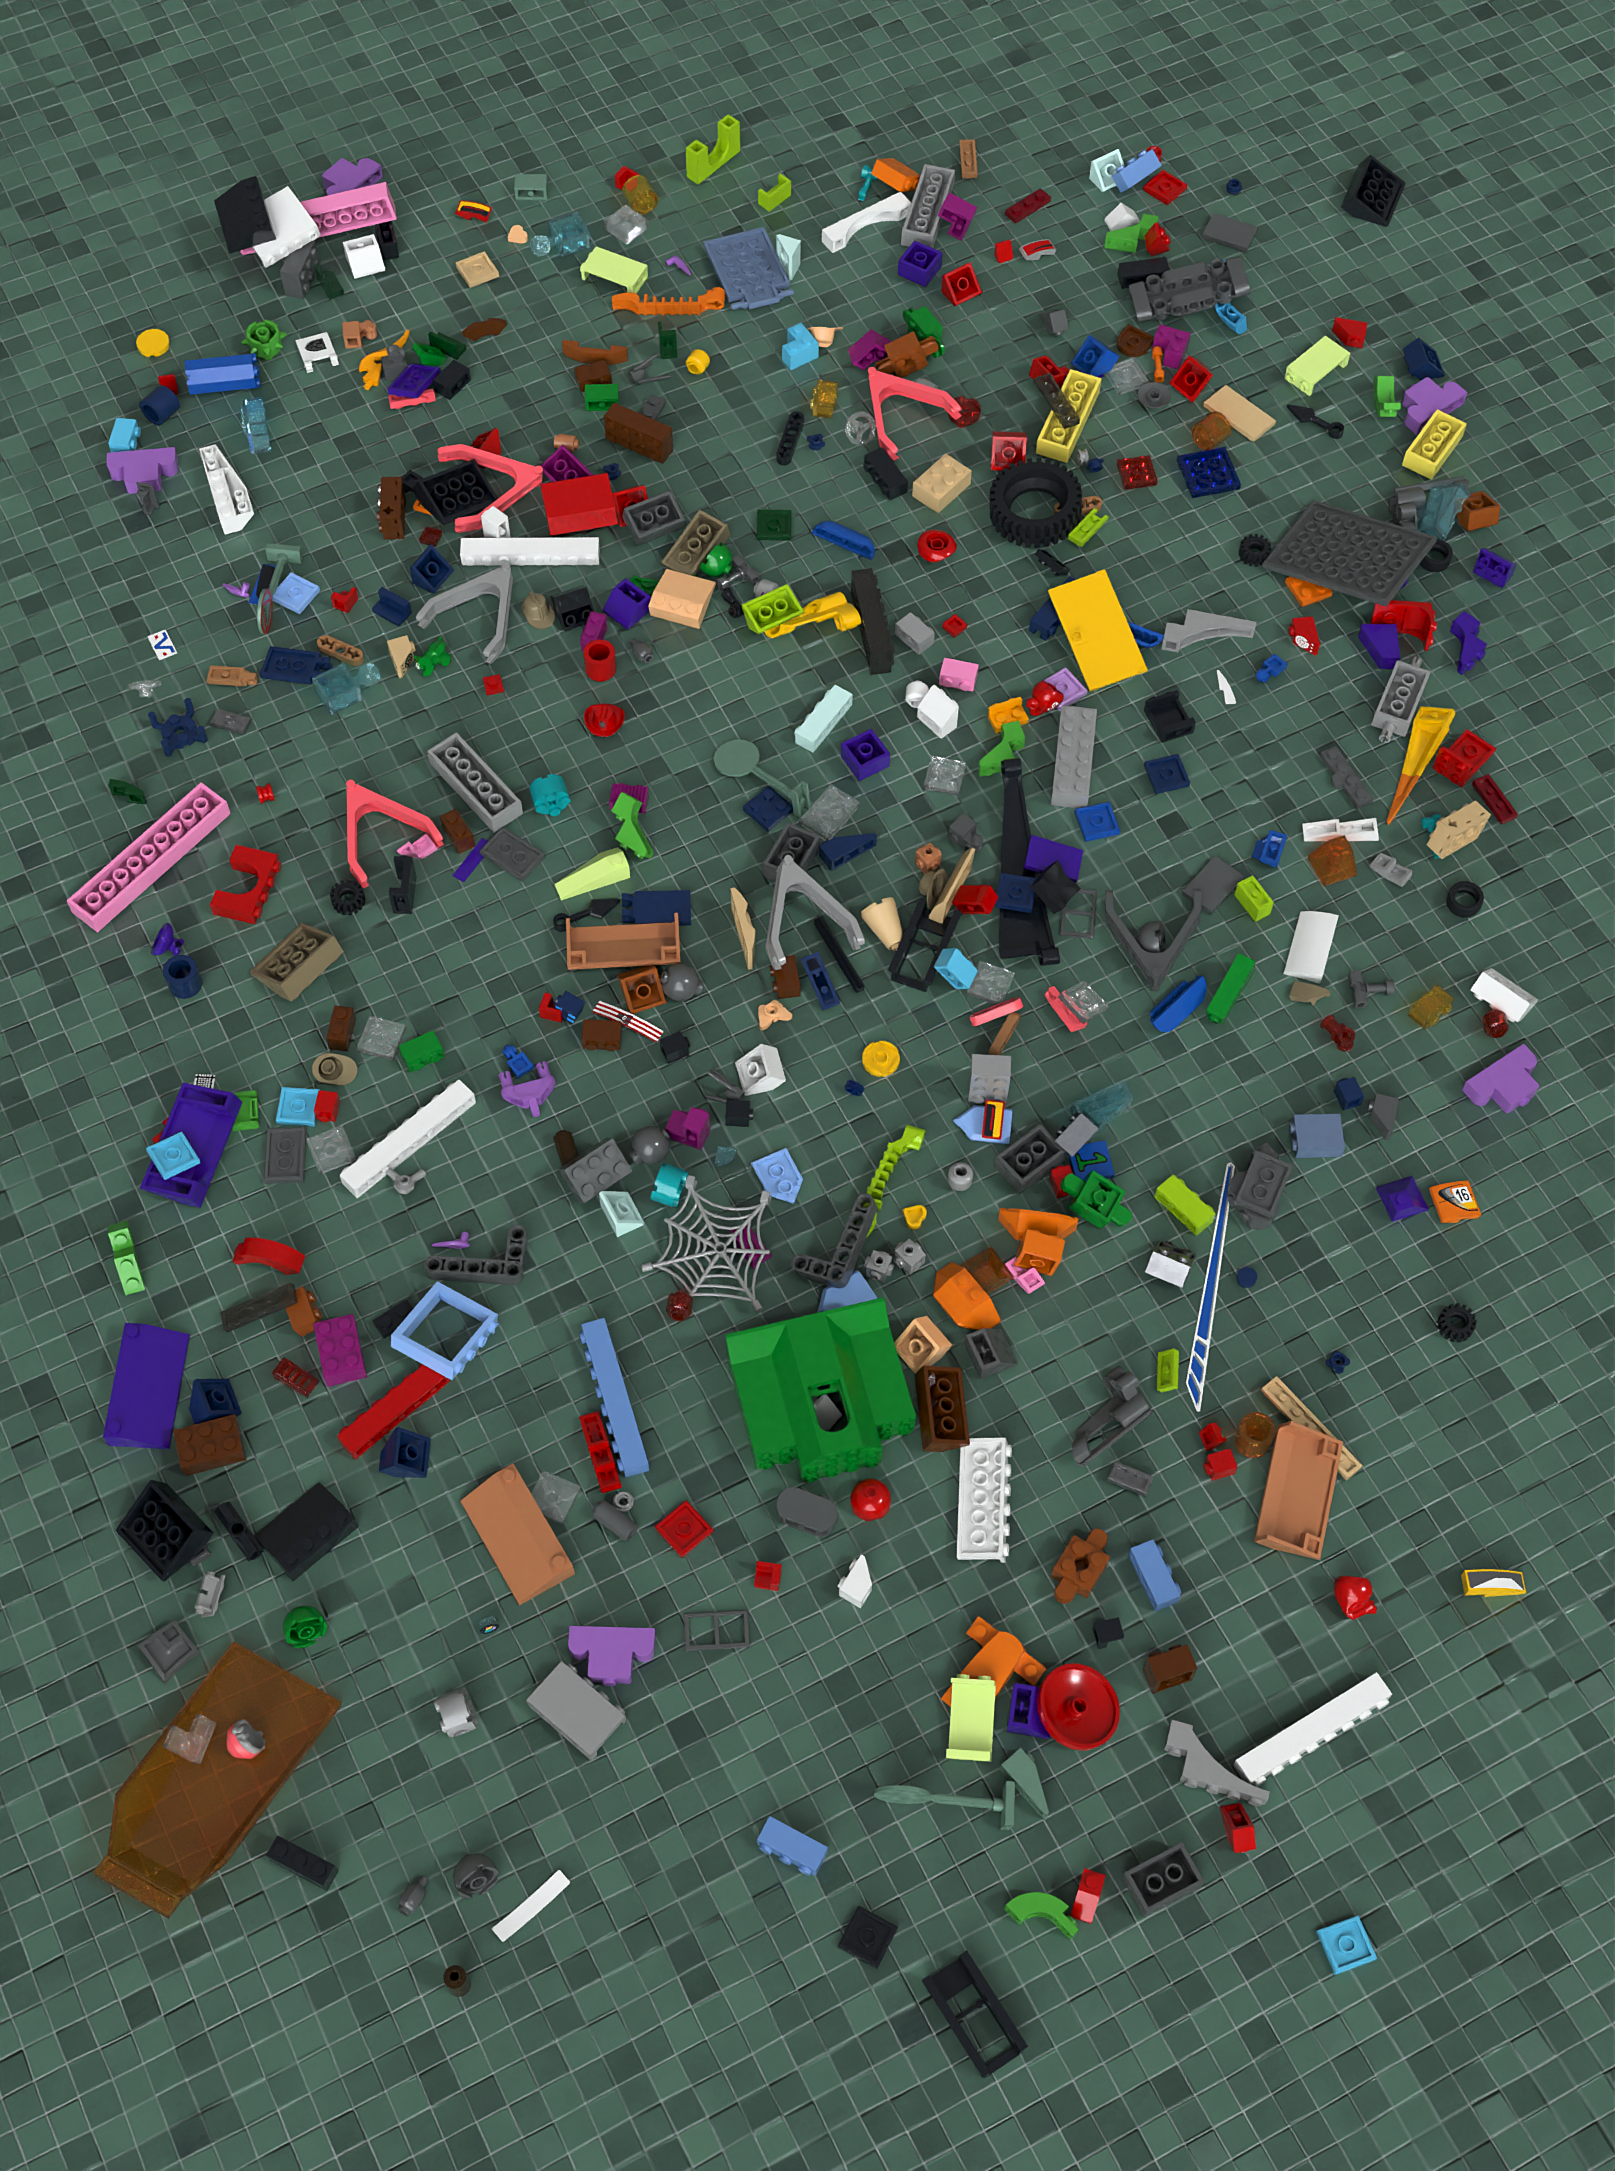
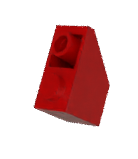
M1158 222L1154 223L1144 235L1146 249L1151 256L1170 251L1169 244H1171L1169 234L1166 235L1164 227L1161 228Z

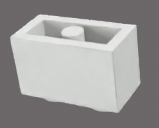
M494 506L484 511L481 515L484 538H511L508 516Z

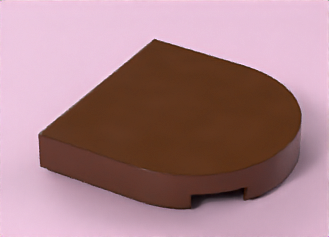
M1128 324L1118 336L1117 348L1126 356L1139 357L1152 347L1154 336Z

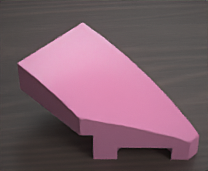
M425 834L413 844L407 842L397 852L400 855L423 859L438 849L429 836Z

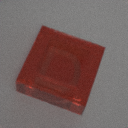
M426 526L419 541L422 544H432L436 547L442 536V531Z

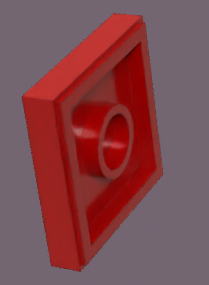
M1165 170L1160 171L1143 186V191L1167 206L1187 189L1186 183Z
M687 1500L655 1525L657 1532L681 1558L714 1532L713 1528Z

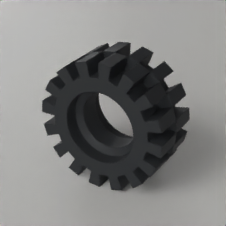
M1249 534V538L1245 536L1239 548L1240 560H1244V564L1249 563V566H1252V564H1255V567H1258V564L1262 566L1271 552V543L1268 542L1267 538L1263 539V535L1258 537V534H1255L1254 537L1252 534ZM1256 548L1259 549L1261 552L1255 553L1250 551L1249 549Z
M342 880L340 885L336 883V888L332 887V892H330V899L334 910L339 914L342 912V915H346V912L352 915L351 912L353 911L356 914L358 913L357 909L361 911L362 905H365V896L359 883L356 884L354 880L352 883L350 880H347V883H344ZM345 894H353L355 896L350 901L341 900V897Z
M1456 1303L1455 1306L1450 1304L1444 1308L1438 1318L1437 1323L1439 1324L1437 1327L1441 1329V1335L1446 1334L1444 1337L1446 1340L1450 1337L1451 1342L1457 1339L1459 1343L1462 1340L1466 1341L1468 1337L1470 1338L1477 1323L1475 1313L1471 1314V1308L1466 1310V1305L1463 1304L1460 1307V1303ZM1450 1318H1460L1464 1322V1327L1461 1329L1454 1328L1450 1324Z

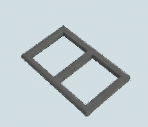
M1080 889L1077 892L1078 894L1093 895L1092 912L1068 910L1065 906L1062 909L1060 936L1094 939L1097 891ZM1066 914L1091 917L1090 934L1065 931Z
M749 1611L684 1613L686 1651L750 1648ZM744 1615L745 1642L720 1644L718 1616ZM714 1617L715 1644L690 1646L689 1618Z

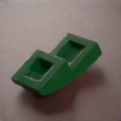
M110 779L108 785L112 795L126 796L128 803H147L144 792L138 787L124 781Z

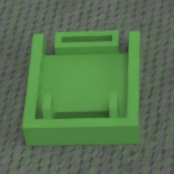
M257 1091L234 1092L243 1103L231 1132L259 1128Z

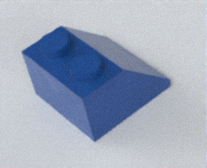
M1089 335L1071 364L1082 373L1097 377L1110 371L1120 356L1102 341Z

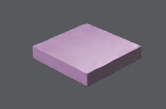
M1066 667L1044 680L1055 686L1064 695L1062 703L1056 707L1059 711L1062 705L1068 706L1087 694V689Z

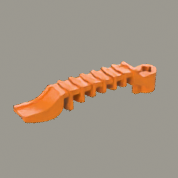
M720 287L707 290L706 294L698 296L697 302H693L692 297H689L688 302H684L683 297H680L679 302H675L674 297H671L670 302H666L665 297H662L661 302H658L656 296H653L652 302H649L648 294H644V300L640 302V298L636 293H622L612 296V309H627L637 315L643 314L644 316H647V314H652L653 316H656V314H661L662 316L665 314H670L671 316L674 314H679L680 316L683 314L690 316L691 314L700 315V313L708 309H722L725 302V290Z

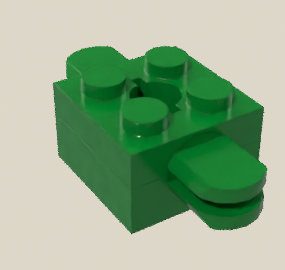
M925 306L915 310L911 307L908 310H904L903 319L908 325L907 334L914 331L918 342L930 336L934 337L939 349L930 355L934 358L944 355L945 349L942 344L943 327Z
M1094 1170L1087 1174L1083 1180L1072 1173L1061 1180V1189L1073 1197L1068 1209L1099 1229L1103 1228L1110 1221L1122 1227L1131 1220L1132 1212L1119 1204L1126 1191Z

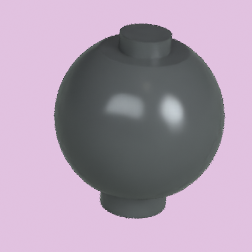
M674 964L666 971H663L660 977L663 991L669 998L676 1001H686L692 998L693 995L699 996L703 989V981L699 980L697 972L687 964Z
M655 1126L643 1127L634 1134L631 1141L632 1150L628 1154L637 1165L641 1162L648 1165L657 1164L663 1161L669 1153L670 1143L667 1139L670 1136L663 1128L659 1130Z

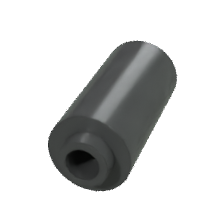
M607 1501L598 1502L593 1508V1518L625 1542H628L636 1533L639 1525Z

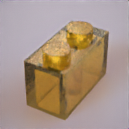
M818 380L817 387L814 386L813 388L814 399H811L810 402L813 416L833 418L838 382Z
M1435 985L1411 1007L1408 1016L1426 1030L1430 1025L1432 1027L1435 1026L1440 1020V1016H1446L1453 1007L1451 1005L1454 998L1440 986Z

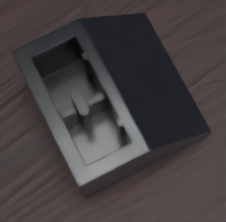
M582 585L550 596L555 613L564 631L585 625L590 612H594L586 586Z

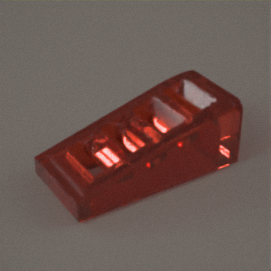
M285 1357L282 1358L272 1372L276 1380L307 1398L319 1383L318 1379ZM294 1371L295 1374L292 1376L291 1379H288L289 1376H290V1375L292 1374V1372ZM300 1376H302V1378H301V1380L298 1382V1384H295V1382L298 1380V1378H299ZM307 1380L310 1381L305 1389L301 1388Z

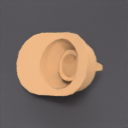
M811 327L807 330L819 343V347H828L833 343L835 331L843 330L844 328Z

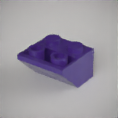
M1482 548L1473 573L1503 588L1513 576L1517 564L1487 548Z
M625 578L613 588L603 608V612L629 630L649 612L648 606L651 596Z
M1014 1683L1006 1732L1050 1739V1734L1044 1728L1037 1709L1038 1687Z

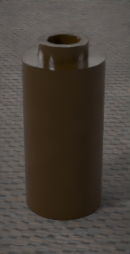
M566 1130L557 1132L553 1140L561 1165L564 1166L579 1156L572 1133Z
M453 1965L446 1969L443 1980L450 1993L456 1997L466 1995L471 1988V1981L465 1970L458 1965Z

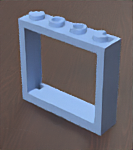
M437 1281L391 1334V1347L453 1380L459 1372H463L465 1364L473 1360L478 1348H482L485 1345L488 1336L491 1333H495V1328L499 1325L497 1323L498 1314ZM440 1300L483 1322L452 1361L409 1339V1336Z

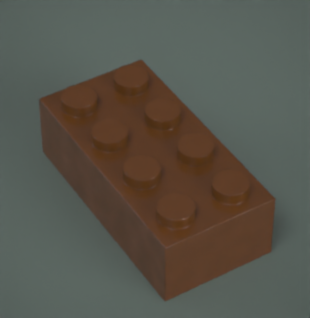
M615 402L605 413V437L610 442L617 443L626 449L635 451L662 464L673 452L672 427Z

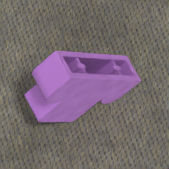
M341 158L322 174L328 196L375 185L383 178L381 165L369 158L361 159L358 162V166Z
M1429 377L1424 378L1405 391L1402 405L1408 409L1405 425L1418 435L1437 409L1449 414L1463 405L1467 392L1455 382L1445 383L1442 389Z
M175 447L107 453V467L113 480L121 481L124 479L129 494L137 493L136 482L153 485L156 492L161 491L162 474L170 477L178 472V456Z
M1522 1044L1466 1081L1462 1091L1478 1106L1486 1105L1490 1098H1492L1505 1113H1510L1519 1106L1524 1107L1534 1097L1539 1088V1084L1530 1076L1537 1064V1058L1525 1044Z
M569 1626L568 1646L570 1654L575 1660H584L589 1656L588 1678L592 1683H603L604 1686L611 1687L616 1684H630L632 1682L634 1657L640 1662H648L653 1658L656 1633L655 1628Z

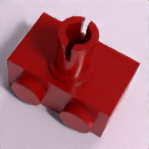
M1045 355L1033 359L1029 376L1047 394H1051L1061 390L1064 378L1069 373V368L1066 365L1058 367Z

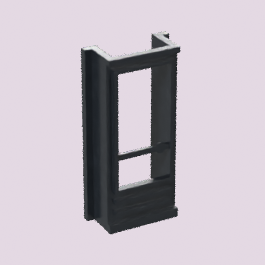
M920 898L888 971L892 972L891 981L927 992V988L931 985L937 971L934 965L942 950L947 949L962 912L954 910L952 917L946 916L943 924L929 919L931 910L926 909L927 900ZM921 929L942 936L939 947L914 940L918 930ZM913 943L936 951L924 982L899 975Z
M967 1950L959 1955L958 1960L932 1977L927 1976L922 1980V1983L982 2078L988 2077L1022 2054L1024 2049L1028 2047ZM970 1985H973L982 2001H977L976 2005L955 2017L946 2001ZM983 2004L986 2005L1012 2046L1010 2050L988 2065H985L958 2022L975 2009L981 2008Z

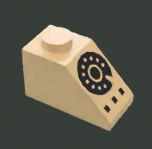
M407 635L387 641L389 653L399 678L404 676L413 662V652L416 651L413 641L409 642Z

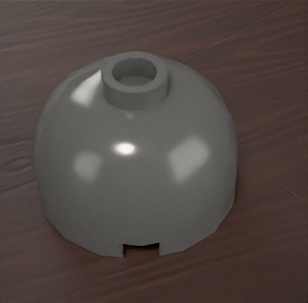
M1152 921L1144 924L1139 930V935L1135 936V940L1143 950L1150 953L1165 951L1166 948L1162 949L1163 943H1166L1165 929L1163 923H1161L1162 921Z
M484 1854L466 1855L458 1862L453 1871L455 1888L463 1898H472L471 1894L477 1892L481 1896L491 1890L497 1883L499 1871L493 1861Z

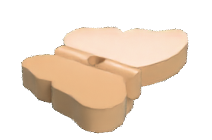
M773 1000L767 1005H760L758 1007L760 1030L767 1029L772 1022H777L778 1020H791L792 1013L777 1000Z

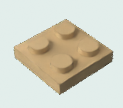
M485 251L455 262L456 268L470 288L499 277L498 270Z

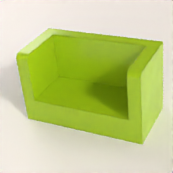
M780 173L778 175V184L768 192L761 188L758 190V204L770 212L791 196V180Z
M1253 875L1237 883L1234 895L1255 922L1271 914L1274 902Z

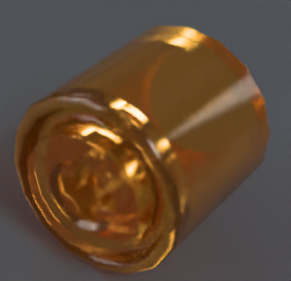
M1217 411L1211 412L1196 423L1191 431L1194 442L1204 451H1211L1226 440L1232 432L1228 419Z
M1252 1412L1245 1415L1235 1434V1445L1239 1452L1249 1458H1258L1265 1455L1276 1435V1427L1273 1420L1261 1412Z

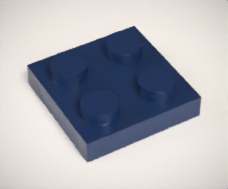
M1179 754L1144 762V768L1155 794L1190 786V780Z
M767 786L743 806V811L769 832L793 812V806L773 788Z
M1001 873L997 890L998 899L995 907L1031 913L1035 894L1031 885L1035 882L1036 878Z

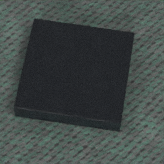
M858 1906L838 1944V1948L878 1969L898 1927Z

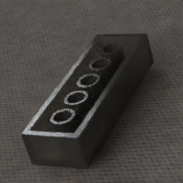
M872 568L851 571V596L853 605L861 618V624L858 626L870 675L891 672V665H894L893 654H895L894 644H890L891 632L886 627L888 626L887 616L883 615L885 611L884 603L880 602L881 591L876 586L878 585L877 575L873 574Z

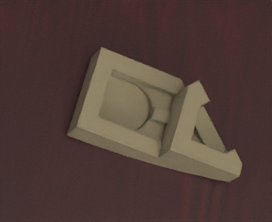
M1294 981L1289 998L1291 1001L1311 1002L1313 1006L1322 997H1329L1330 990Z

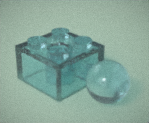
M578 212L548 221L550 238L537 235L530 242V249L537 256H545L552 246H556L562 257L591 247L590 232Z
M344 663L313 677L312 682L316 694L329 713L333 715L362 701L359 685L374 686L380 680V671L373 664H364L359 668L358 674L352 677Z

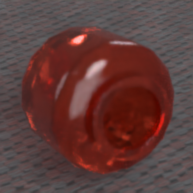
M1493 1009L1488 1011L1482 1018L1484 1031L1492 1038H1501L1509 1030L1508 1019L1503 1011Z
M684 1291L671 1293L667 1300V1315L675 1321L688 1319L693 1308L692 1297Z

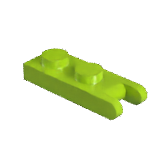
M1094 508L1068 535V540L1083 547L1105 524L1109 516L1104 515L1102 518L1096 516L1098 510Z

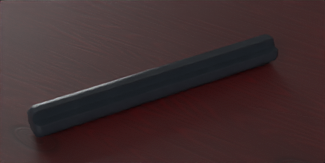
M822 917L815 919V927L851 986L857 993L863 991V982Z

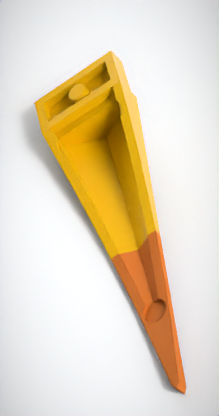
M1421 706L1416 714L1402 773L1387 818L1388 825L1394 819L1450 730L1449 726L1455 716L1454 709Z

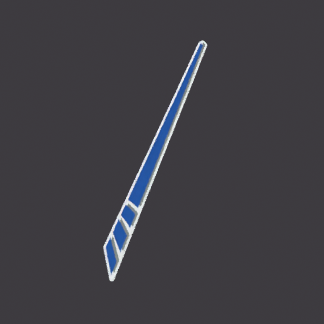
M1231 1162L1226 1166L1186 1379V1385L1197 1412L1201 1408L1229 1211L1227 1189L1234 1176L1235 1169Z

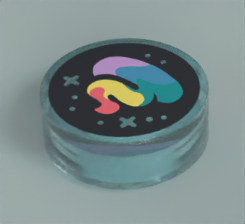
M490 1616L480 1620L477 1627L480 1634H489L496 1631L500 1625L497 1617Z

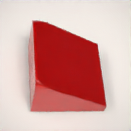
M1010 239L995 244L994 256L998 263L1013 259Z
M175 374L158 376L159 385L166 386L175 395L179 394Z

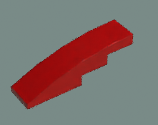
M599 1411L580 1416L579 1420L601 1493L622 1488Z

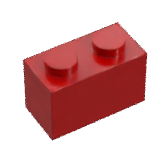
M960 885L952 903L962 914H990L998 899V895L990 885Z

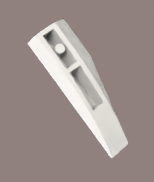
M216 444L200 448V454L224 534L240 531L254 515L246 486Z

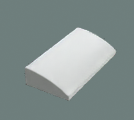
M1317 911L1300 912L1284 974L1320 984L1339 915Z

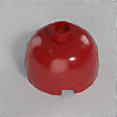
M874 1478L859 1481L854 1486L850 1495L852 1511L857 1517L865 1521L883 1518L889 1512L891 1506V1493L887 1485Z

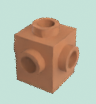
M931 842L925 846L922 845L916 851L915 864L924 874L928 871H934L941 867L942 853Z

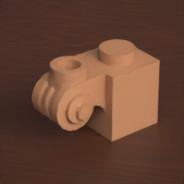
M365 320L363 323H359V321L342 322L346 349L362 347L361 339L364 336L369 340L377 337L376 325L370 320Z

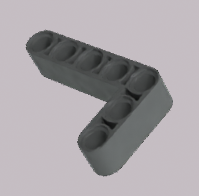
M863 1193L857 1197L831 1262L804 1254H797L792 1258L791 1266L798 1276L835 1288H844L848 1284L877 1212V1204L872 1196L868 1193ZM870 1203L868 1207L863 1208L864 1204ZM863 1220L861 1225H856L858 1221ZM852 1238H856L855 1242L849 1243ZM849 1256L846 1261H841L843 1257ZM802 1263H806V1265L803 1268L799 1269V1266ZM824 1268L823 1272L816 1274L819 1269ZM837 1274H842L839 1279H834Z
M514 1225L509 1229L505 1260L433 1255L429 1256L424 1262L427 1276L433 1280L517 1285L521 1283L524 1276L528 1245L526 1229L522 1225ZM517 1235H522L519 1239L514 1238ZM514 1253H520L517 1257L512 1256ZM432 1266H439L435 1270L430 1269ZM458 1267L456 1271H450L451 1268ZM473 1268L478 1269L476 1272H470ZM491 1270H498L494 1274L489 1273ZM512 1271H517V1272H518V1273L515 1274V1275H510V1274H509V1273L512 1272Z

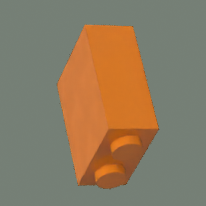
M894 158L877 159L871 173L899 192L916 191L921 176Z

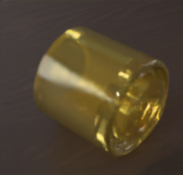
M643 175L631 177L622 188L623 195L633 211L638 215L647 214L657 206L658 196L647 178Z

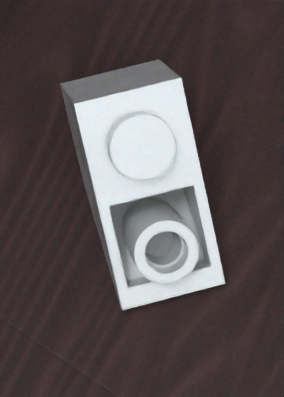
M860 1555L858 1560L854 1559L849 1567V1575L847 1577L843 1576L838 1584L840 1588L839 1596L859 1608L863 1606L872 1591V1582L866 1559L863 1555Z

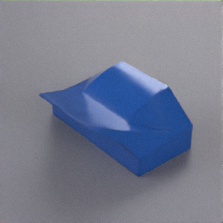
M1270 830L1265 838L1256 842L1252 857L1258 859L1259 862L1277 868L1287 835Z

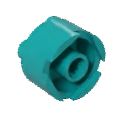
M556 774L547 775L548 778L542 779L539 777L535 779L530 785V794L536 812L550 814L551 816L559 815L561 810L566 808L571 802L563 778Z
M663 1162L654 1184L655 1190L652 1191L650 1199L671 1207H677L689 1172Z

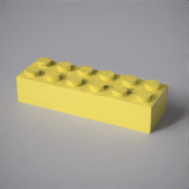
M1070 369L1037 439L1036 454L1068 463L1100 393L1102 378Z

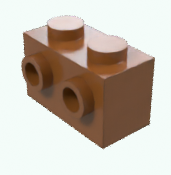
M302 1286L284 1295L282 1300L293 1330L301 1337L314 1331L313 1323L320 1322L323 1317L321 1311L315 1305L317 1300L314 1293Z

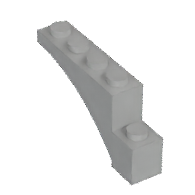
M1187 609L1184 625L1167 622L1162 650L1179 653V650L1183 647L1215 637L1238 636L1253 638L1256 622Z
M1175 1720L1171 1721L1164 1750L1169 1751L1168 1753L1172 1756H1185L1179 1781L1184 1782L1185 1786L1197 1788V1786L1205 1788V1791L1212 1794H1218V1792L1226 1794L1232 1800H1247L1253 1806H1261L1267 1803L1270 1792L1255 1787L1227 1771L1203 1747L1192 1730L1193 1725Z

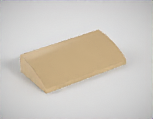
M974 848L968 849L960 857L933 907L929 919L943 924L953 905L952 901L960 885L964 884L971 871L975 854Z

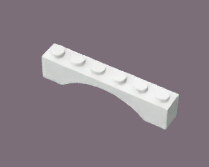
M902 192L896 193L822 229V242L834 253L846 247L852 235L864 226L881 221H900L906 218L911 202Z

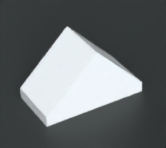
M1120 203L1104 220L1110 231L1130 227L1140 222L1134 210L1123 203Z

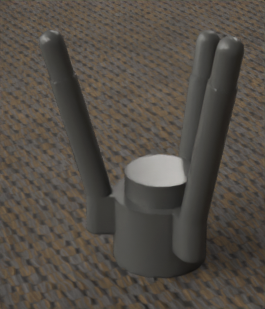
M659 353L654 354L628 371L632 383L638 382L640 385L645 382L671 378V375L643 379L645 377L643 370L652 365L650 361L656 358Z
M714 1068L711 1069L712 1072H708V1075L728 1088L725 1093L727 1099L708 1094L705 1095V1098L727 1103V1100H742L745 1091L734 1085Z

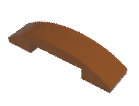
M562 340L563 354L582 363L592 364L598 361H606L607 365H613L628 361V350L624 346L611 345L610 350L579 347V341Z

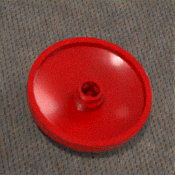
M1065 1664L1050 1672L1039 1687L1037 1709L1041 1722L1047 1732L1063 1746L1080 1751L1092 1750L1104 1744L1115 1733L1120 1717L1118 1698L1109 1681L1095 1669L1083 1664Z

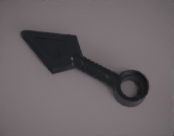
M1287 405V408L1301 423L1313 422L1328 430V435L1334 439L1343 436L1344 425L1342 423L1333 422L1330 424L1315 416L1313 408ZM1332 429H1339L1340 432H1334Z
M591 899L588 908L570 916L565 913H559L553 919L554 928L559 932H565L566 924L560 926L557 924V921L561 919L566 921V918H570V923L587 916L602 919L620 903V899Z

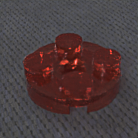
M965 396L954 398L961 407L959 413L962 416L955 420L948 413V417L959 428H964L979 421L981 406L977 400L971 397L970 399H965Z

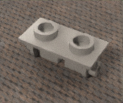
M207 1571L206 1575L203 1576L200 1589L206 1591V1595L199 1593L194 1607L196 1609L195 1613L200 1614L202 1618L214 1616L217 1611L218 1600L224 1588L226 1575L215 1576L214 1572Z

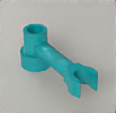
M863 166L861 177L866 180L859 191L858 200H865L872 180H877V177L871 174L873 170L871 166Z
M1432 814L1431 817L1421 818L1422 828H1428L1429 835L1436 829L1437 821L1442 818L1441 814ZM1433 851L1434 858H1435V859L1440 858V857Z

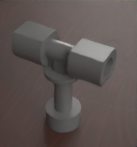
M739 554L732 558V565L735 567L736 572L726 578L724 576L716 579V584L720 591H723V589L729 588V584L737 579H746L752 586H755L758 581H761V578L754 568H748L747 561Z
M1354 970L1349 972L1348 980L1350 988H1354L1352 998L1356 1009L1366 1008L1368 1003L1366 996L1369 995V992L1384 991L1385 995H1393L1395 993L1393 980H1384V984L1368 985L1367 981L1363 982L1361 971Z

